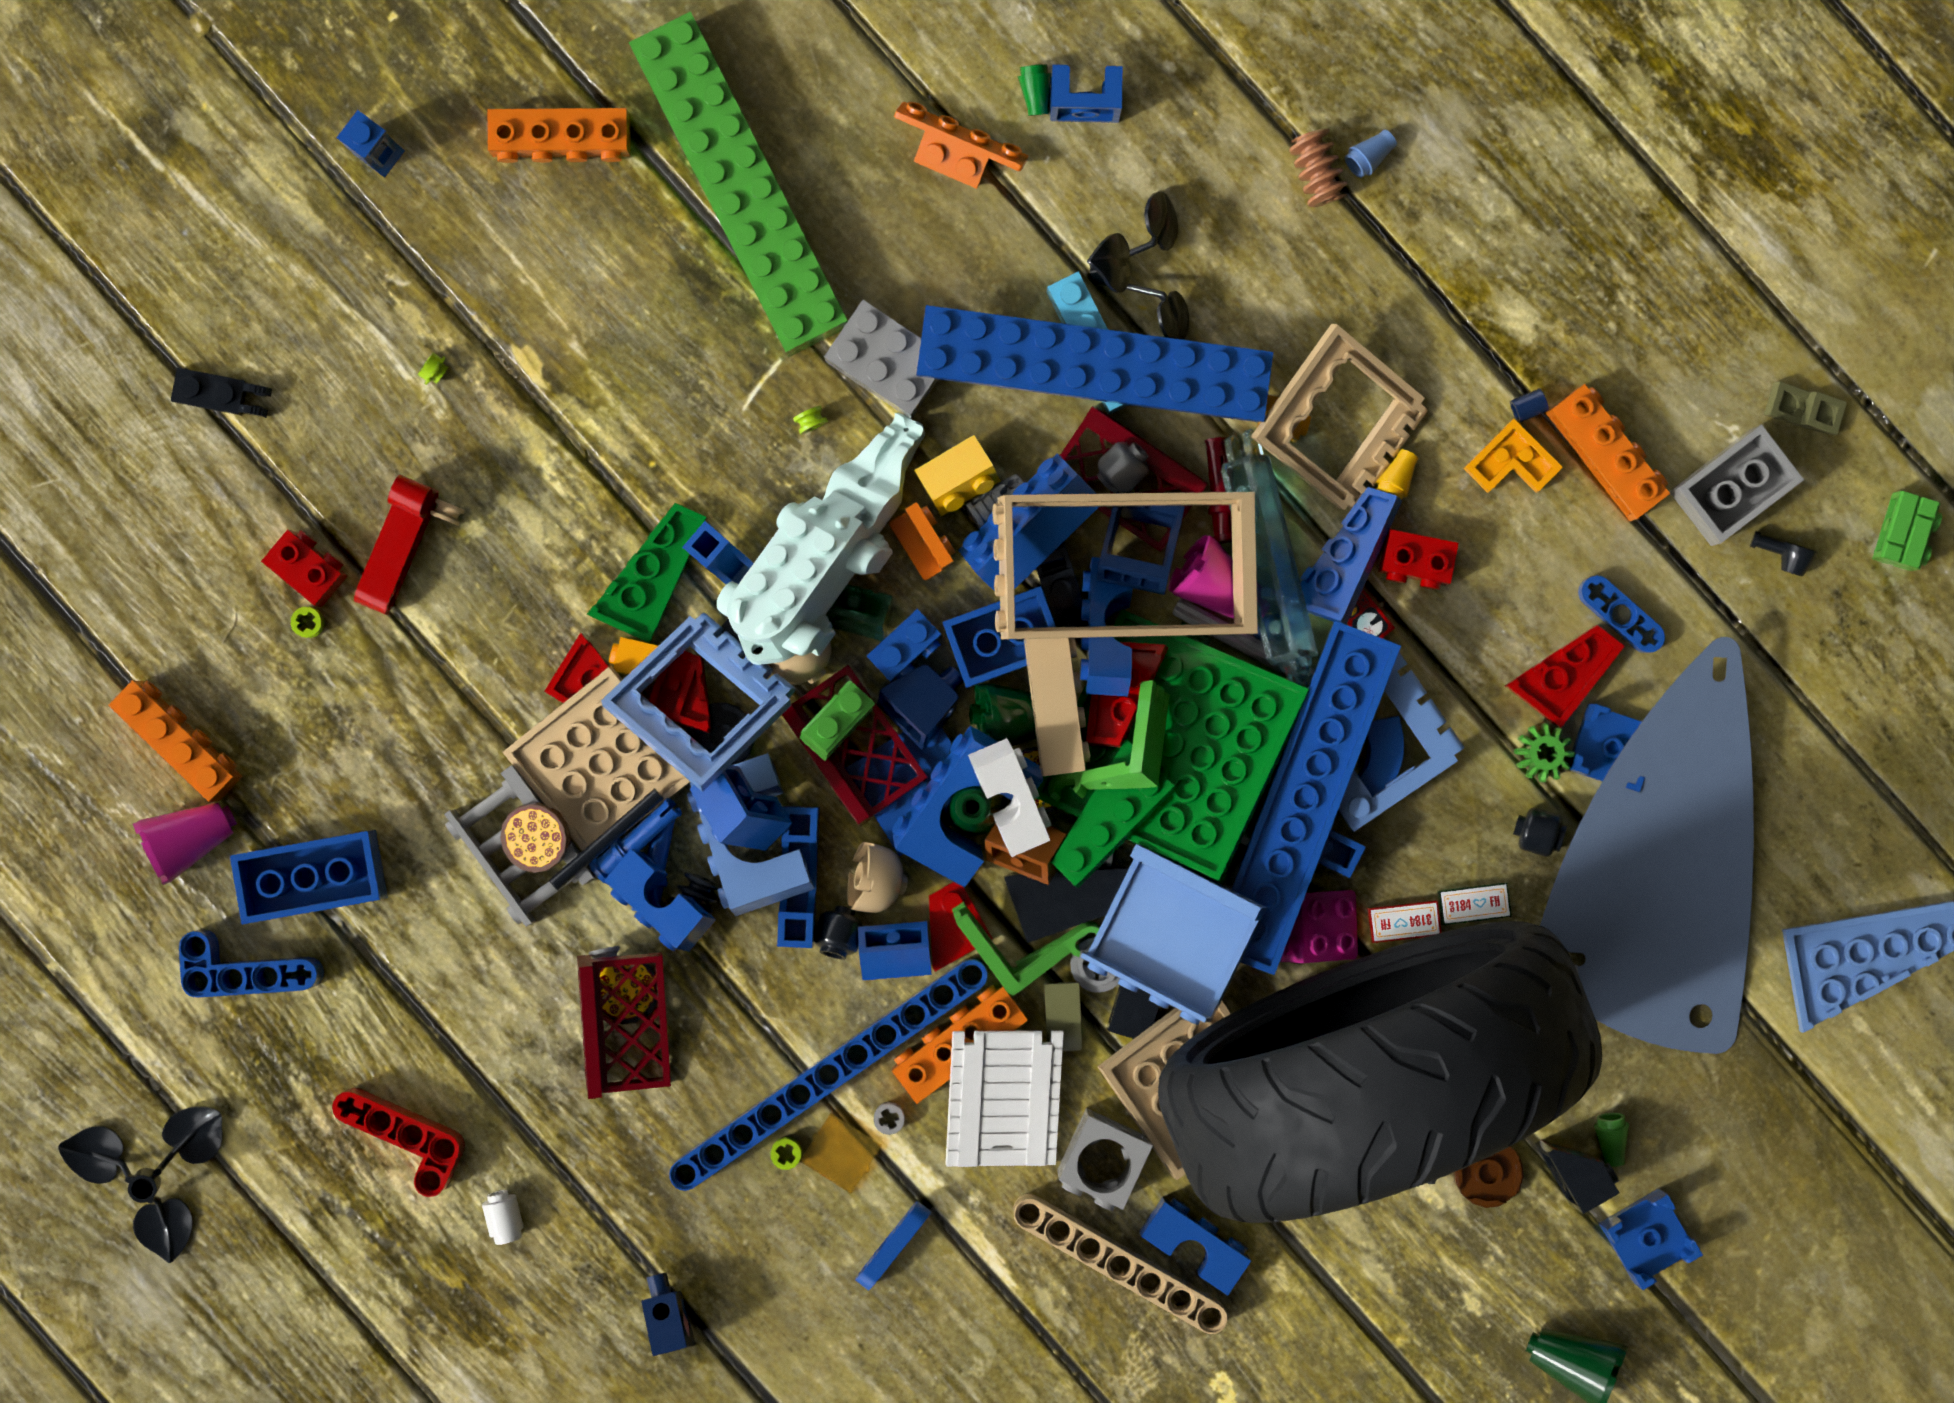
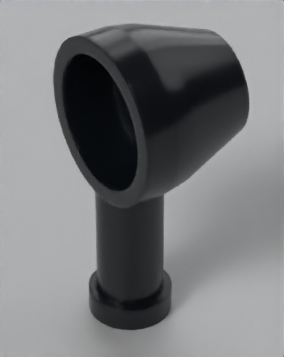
M1756 530L1750 543L1752 548L1758 547L1780 554L1781 570L1802 577L1813 565L1818 555L1817 551L1763 535Z

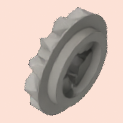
M1095 937L1089 938L1078 945L1081 951L1080 957L1072 954L1070 961L1072 975L1075 981L1079 982V985L1088 991L1105 992L1111 990L1118 985L1120 978L1108 972L1106 976L1098 974V979H1095L1094 971L1090 970L1087 967L1088 965L1083 964V962L1088 961L1082 959L1081 955L1089 951Z

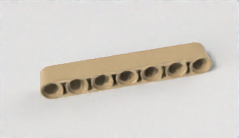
M1024 1194L1015 1201L1013 1207L1014 1219L1022 1229L1204 1333L1217 1334L1226 1326L1227 1314L1222 1303L1217 1298L1036 1195ZM1025 1204H1034L1038 1207L1039 1213L1036 1218L1026 1220L1019 1214L1021 1207ZM1056 1221H1063L1068 1224L1069 1230L1066 1235L1056 1237L1050 1233V1226ZM1087 1238L1095 1239L1099 1242L1098 1250L1093 1254L1083 1253L1080 1250L1083 1240ZM1116 1256H1125L1129 1259V1265L1123 1271H1115L1110 1267L1111 1260ZM1147 1273H1154L1159 1276V1282L1156 1287L1147 1289L1140 1284L1141 1278ZM1178 1290L1189 1293L1188 1302L1182 1306L1174 1305L1171 1302L1172 1295ZM1207 1308L1219 1310V1317L1213 1323H1206L1201 1320V1315Z

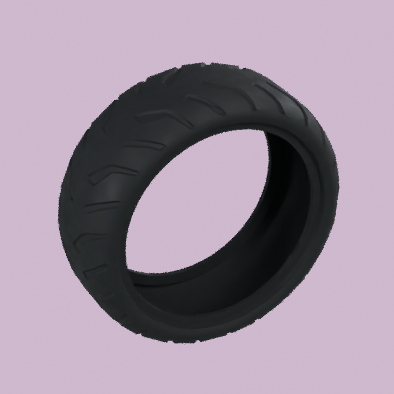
M1524 921L1479 924L1417 939L1345 963L1279 990L1224 1017L1189 1039L1168 1059L1159 1076V1105L1186 1177L1195 1194L1213 1213L1224 1218L1248 1223L1303 1219L1352 1208L1418 1187L1490 1157L1537 1132L1574 1106L1598 1078L1602 1064L1601 1035L1576 967L1569 952L1555 934L1543 926Z

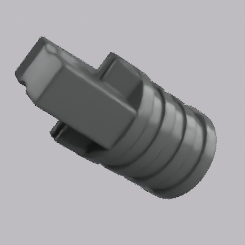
M1017 474L995 484L987 493L979 494L964 503L968 513L979 528L987 522L989 515L993 511L994 503H998V497L1012 495L1014 490L1024 483Z

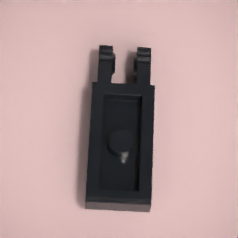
M177 367L170 401L239 416L247 414L267 418L268 410L261 406L244 405L246 392L260 397H271L272 389L249 384L244 380Z

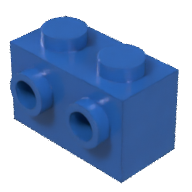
M917 608L877 645L867 657L892 682L896 678L899 679L913 671L915 667L912 663L920 655H923L925 658L929 657L941 645L937 640L942 635Z
M927 921L858 927L862 981L932 975Z

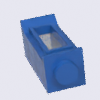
M359 110L355 112L336 137L356 157L384 178L405 152L386 133V130Z

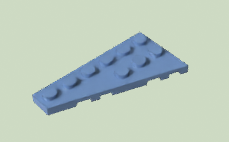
M1954 900L1782 929L1799 1031L1804 1033L1814 1028V1025L1842 1013V1010L1876 995L1911 976L1910 974L1925 966L1928 967L1939 961L1940 958L1953 952Z

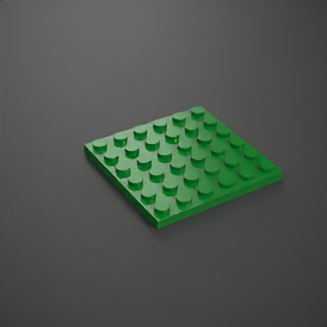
M1125 610L1120 611L1114 626L1158 625ZM1186 636L1113 637L1118 642L1164 644L1168 647L1154 681L1156 685H1159L1170 695L1160 772L1177 789L1127 840L1218 882H1222L1291 736L1309 689ZM1086 685L1077 701V707L1084 708L1086 727L1080 728L1082 742H1086L1091 694H1086ZM1135 722L1127 737L1131 744H1133ZM1089 745L1090 762L1084 763L1085 770L1110 765L1120 748ZM1056 775L1042 776L1043 782L1037 788L1039 797L1036 799L1078 818L1094 790H1087L1086 796L1082 799L1074 792L1073 788L1075 785L1065 786L1061 790V798L1057 802L1048 793L1049 783Z

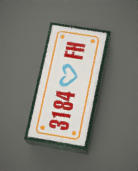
M1507 882L1437 890L1441 925L1512 917Z

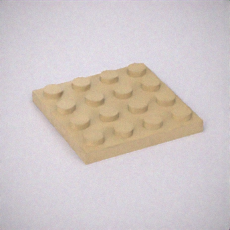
M612 666L608 667L503 751V754L546 806L553 807L561 813L568 824L571 838L582 851L654 788L664 799L640 820L661 805L666 798H670L690 782L603 707L601 700L623 680Z
M1221 1001L1212 1021L1206 1023L1200 1021L1199 1025H1195L1180 1017L1181 1010L1174 1008L1097 1066L1145 1138L1152 1143V1148L1166 1169L1176 1180L1185 1175V1172L1160 1109L1158 1096L1159 1076L1168 1059L1184 1043L1210 1025L1231 1014L1223 1001Z

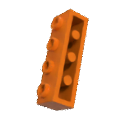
M627 108L487 109L488 152L492 157H497L498 162L515 163L518 162V157H532V161L541 163L552 162L553 157H566V160L569 162H586L587 157H601V160L605 162L622 161V156H631L630 114Z
M1583 384L1547 411L1546 415L1629 521L1636 520L1670 494L1666 488L1668 482L1661 472L1657 469L1652 470L1644 460L1647 456L1640 445L1636 442L1631 443L1623 433L1625 427L1619 418L1614 414L1610 416L1603 408L1604 400L1598 391L1593 387L1588 388L1586 384Z
M132 680L108 706L208 802L220 801L243 777L235 769L237 767L236 763L226 754H219L210 745L212 741L204 732L198 728L194 730L185 721L187 716L173 704L169 706L161 698L162 692L148 680L146 682Z
M993 984L977 995L980 1002L970 1009L964 1005L949 1017L952 1023L943 1030L936 1026L921 1038L924 1042L923 1045L915 1051L908 1047L893 1059L896 1062V1065L892 1067L893 1074L916 1104L950 1080L953 1031H964V1042H973L974 1031H1015L1028 1021L1026 1014L1014 998L1008 994L1003 985L997 989Z

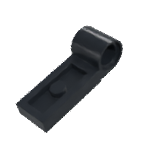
M1063 542L1036 568V572L1055 626L1088 627V621L1081 620L1083 599L1065 543Z

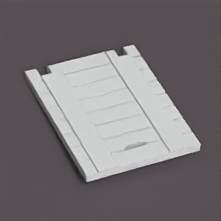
M953 1031L946 1166L1056 1165L1063 1031H1051L1050 1042H1042V1031H974L973 1042H964V1031Z

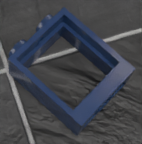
M1180 505L1113 506L1098 565L1097 580L1165 595L1185 507ZM1121 517L1171 528L1162 565L1112 555Z

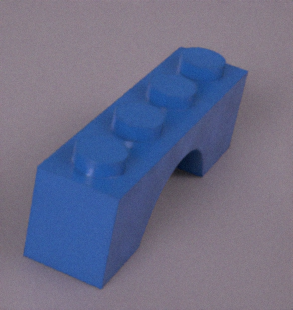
M1092 557L1090 571H1083L1082 591H1088V600L1082 601L1081 620L1088 621V627L1106 626L1105 622L1111 615L1130 608L1133 588L1098 581L1097 572L1100 558ZM1113 637L1081 638V650H1087V659H1081L1080 680H1086V694L1128 697L1132 672V648L1121 644Z
M783 806L792 824L782 833V855L796 850L801 851L815 889L780 901L777 947L813 948L820 807Z

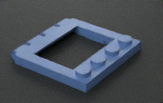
M702 613L696 619L689 616L601 700L603 707L702 792L791 706L789 698L795 692V687L778 673L773 674L767 680L772 674L773 669L767 664L756 665L747 660L741 643L727 631L721 634L723 628L706 613ZM689 646L760 705L751 715L748 713L724 737V741L712 753L708 752L640 694Z
M1400 652L1386 684L1385 692L1430 758L1416 768L1412 766L1384 785L1386 788L1373 797L1353 770L1338 809L1352 832L1455 764L1458 760L1454 755L1465 748L1451 727L1439 734L1437 728L1447 721L1432 699L1427 700L1421 705L1418 703L1417 700L1425 695L1427 691L1412 669L1402 676L1398 674L1397 671L1407 665Z

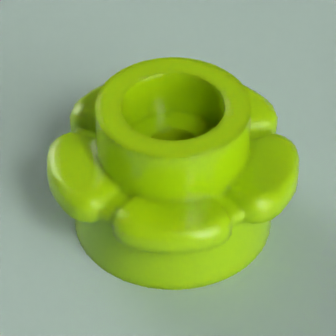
M433 352L424 363L417 375L425 380V385L429 384L430 381L437 384L448 369V366L443 364L446 359L445 356L441 358Z

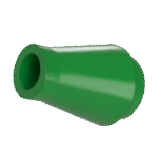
M1047 64L1020 67L1021 76L1017 77L1028 109V116L1049 114L1048 103L1052 73H1048Z

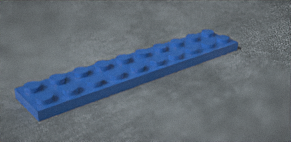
M926 305L916 375L925 378L1261 423L1265 420L1273 352Z
M1333 622L1308 687L1309 692L1283 752L1231 890L1267 907L1241 960L1243 964L1272 975L1276 973L1401 645L1343 623Z

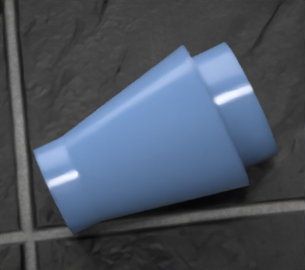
M1383 130L1379 134L1350 147L1349 153L1345 156L1348 168L1359 178L1365 175H1372L1389 152L1397 146L1396 139L1388 130Z

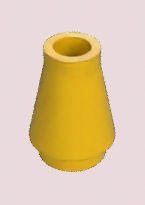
M1401 449L1396 458L1376 481L1378 485L1377 490L1396 495L1401 500L1406 498L1409 493L1415 465L1419 458L1414 453Z

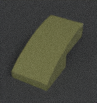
M1773 382L1764 415L1810 430L1837 435L1847 402L1817 391L1808 392L1783 382Z
M1079 982L1044 983L1047 1042H1050L1051 1031H1063L1062 1051L1082 1050Z

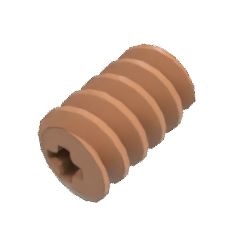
M1329 129L1308 132L1291 141L1295 144L1290 148V154L1301 155L1294 161V166L1296 168H1306L1299 174V180L1310 181L1303 187V192L1305 194H1315L1307 202L1309 207L1323 206L1347 196V194L1340 193V190L1348 185L1347 181H1336L1335 179L1343 172V169L1331 167V164L1339 157L1338 155H1327L1326 153L1334 146V142L1322 141V138L1330 132Z

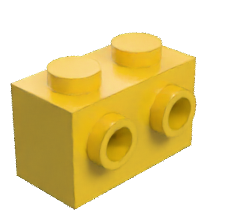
M975 435L914 470L941 516L958 510L968 500L979 494L987 493L995 484L1001 482L992 462Z

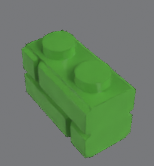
M1905 491L1892 493L1872 559L1908 571L1920 570L1921 565L1925 566L1932 552V546L1928 545L1931 532L1935 533L1938 530L1942 520V513L1938 512L1940 503Z
M849 680L839 690L838 695L835 694L803 728L800 739L820 758L826 761L872 712L875 703Z

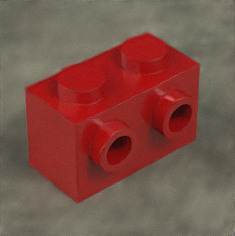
M287 529L261 562L311 604L322 607L348 577L341 570L344 564L329 552L325 555L321 554L314 548L317 542L303 530H300L297 534L295 531Z
M1390 529L1383 543L1378 572L1386 574V580L1406 583L1407 578L1419 580L1420 587L1440 590L1441 585L1451 584L1459 543Z

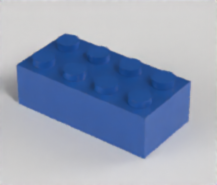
M1057 453L1053 458L1045 460L1039 466L1037 473L1028 482L1019 485L1012 495L1096 493ZM1100 506L1012 508L1014 589ZM992 511L987 522L978 531L970 533L964 539L958 551L975 573L994 590L995 575H999V561L994 559L993 545L994 540L999 539L998 525L993 523Z
M376 830L230 855L242 925L388 898Z

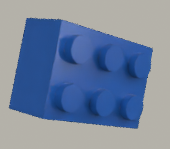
M1041 586L1014 596L1015 628L1056 627ZM1000 601L942 622L966 689L1027 667L1024 639H1001V632L996 631L995 614L996 611H1000Z

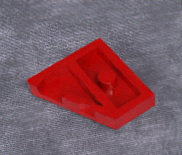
M684 651L657 677L649 701L672 721L710 733L712 728L704 659L701 656Z
M954 881L929 895L932 968L935 972L975 950L974 946L957 925L952 911L953 908L962 902L966 904L989 937L993 939L965 888Z

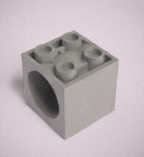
M1086 1108L1057 1169L1058 1178L1063 1183L1062 1188L1078 1196H1081L1083 1192L1088 1193L1095 1198L1094 1203L1107 1210L1113 1211L1115 1206L1123 1210L1153 1145L1142 1133ZM1102 1139L1116 1141L1123 1146L1121 1147L1125 1160H1128L1123 1173L1118 1178L1106 1180L1104 1183L1092 1182L1085 1178L1086 1175L1081 1161L1078 1162L1082 1150L1088 1144L1093 1145Z

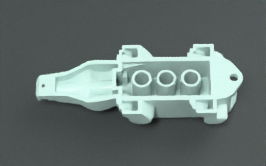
M895 413L893 422L887 425L884 431L879 433L854 460L839 466L833 472L823 500L814 496L806 503L801 502L797 504L792 502L781 510L776 522L778 531L741 582L737 584L731 581L722 589L717 598V609L728 617L733 630L738 634L745 656L751 663L756 665L780 663L793 657L795 654L804 656L813 653L820 656L835 635L831 622L825 616L855 573L860 575L879 573L893 552L883 535L879 533L902 502L906 470L925 436L923 425L920 422L913 421L902 413ZM756 648H763V651L760 654H753V651Z

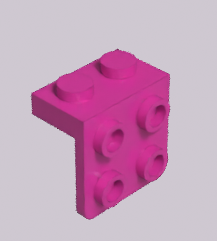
M1352 890L1306 892L1280 962L1315 963L1355 959L1358 955L1355 892Z

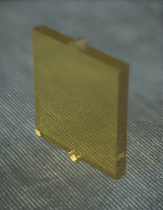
M830 1113L819 1132L812 1135L813 1141L800 1162L851 1194L863 1174L870 1171L869 1165L882 1144L833 1113Z

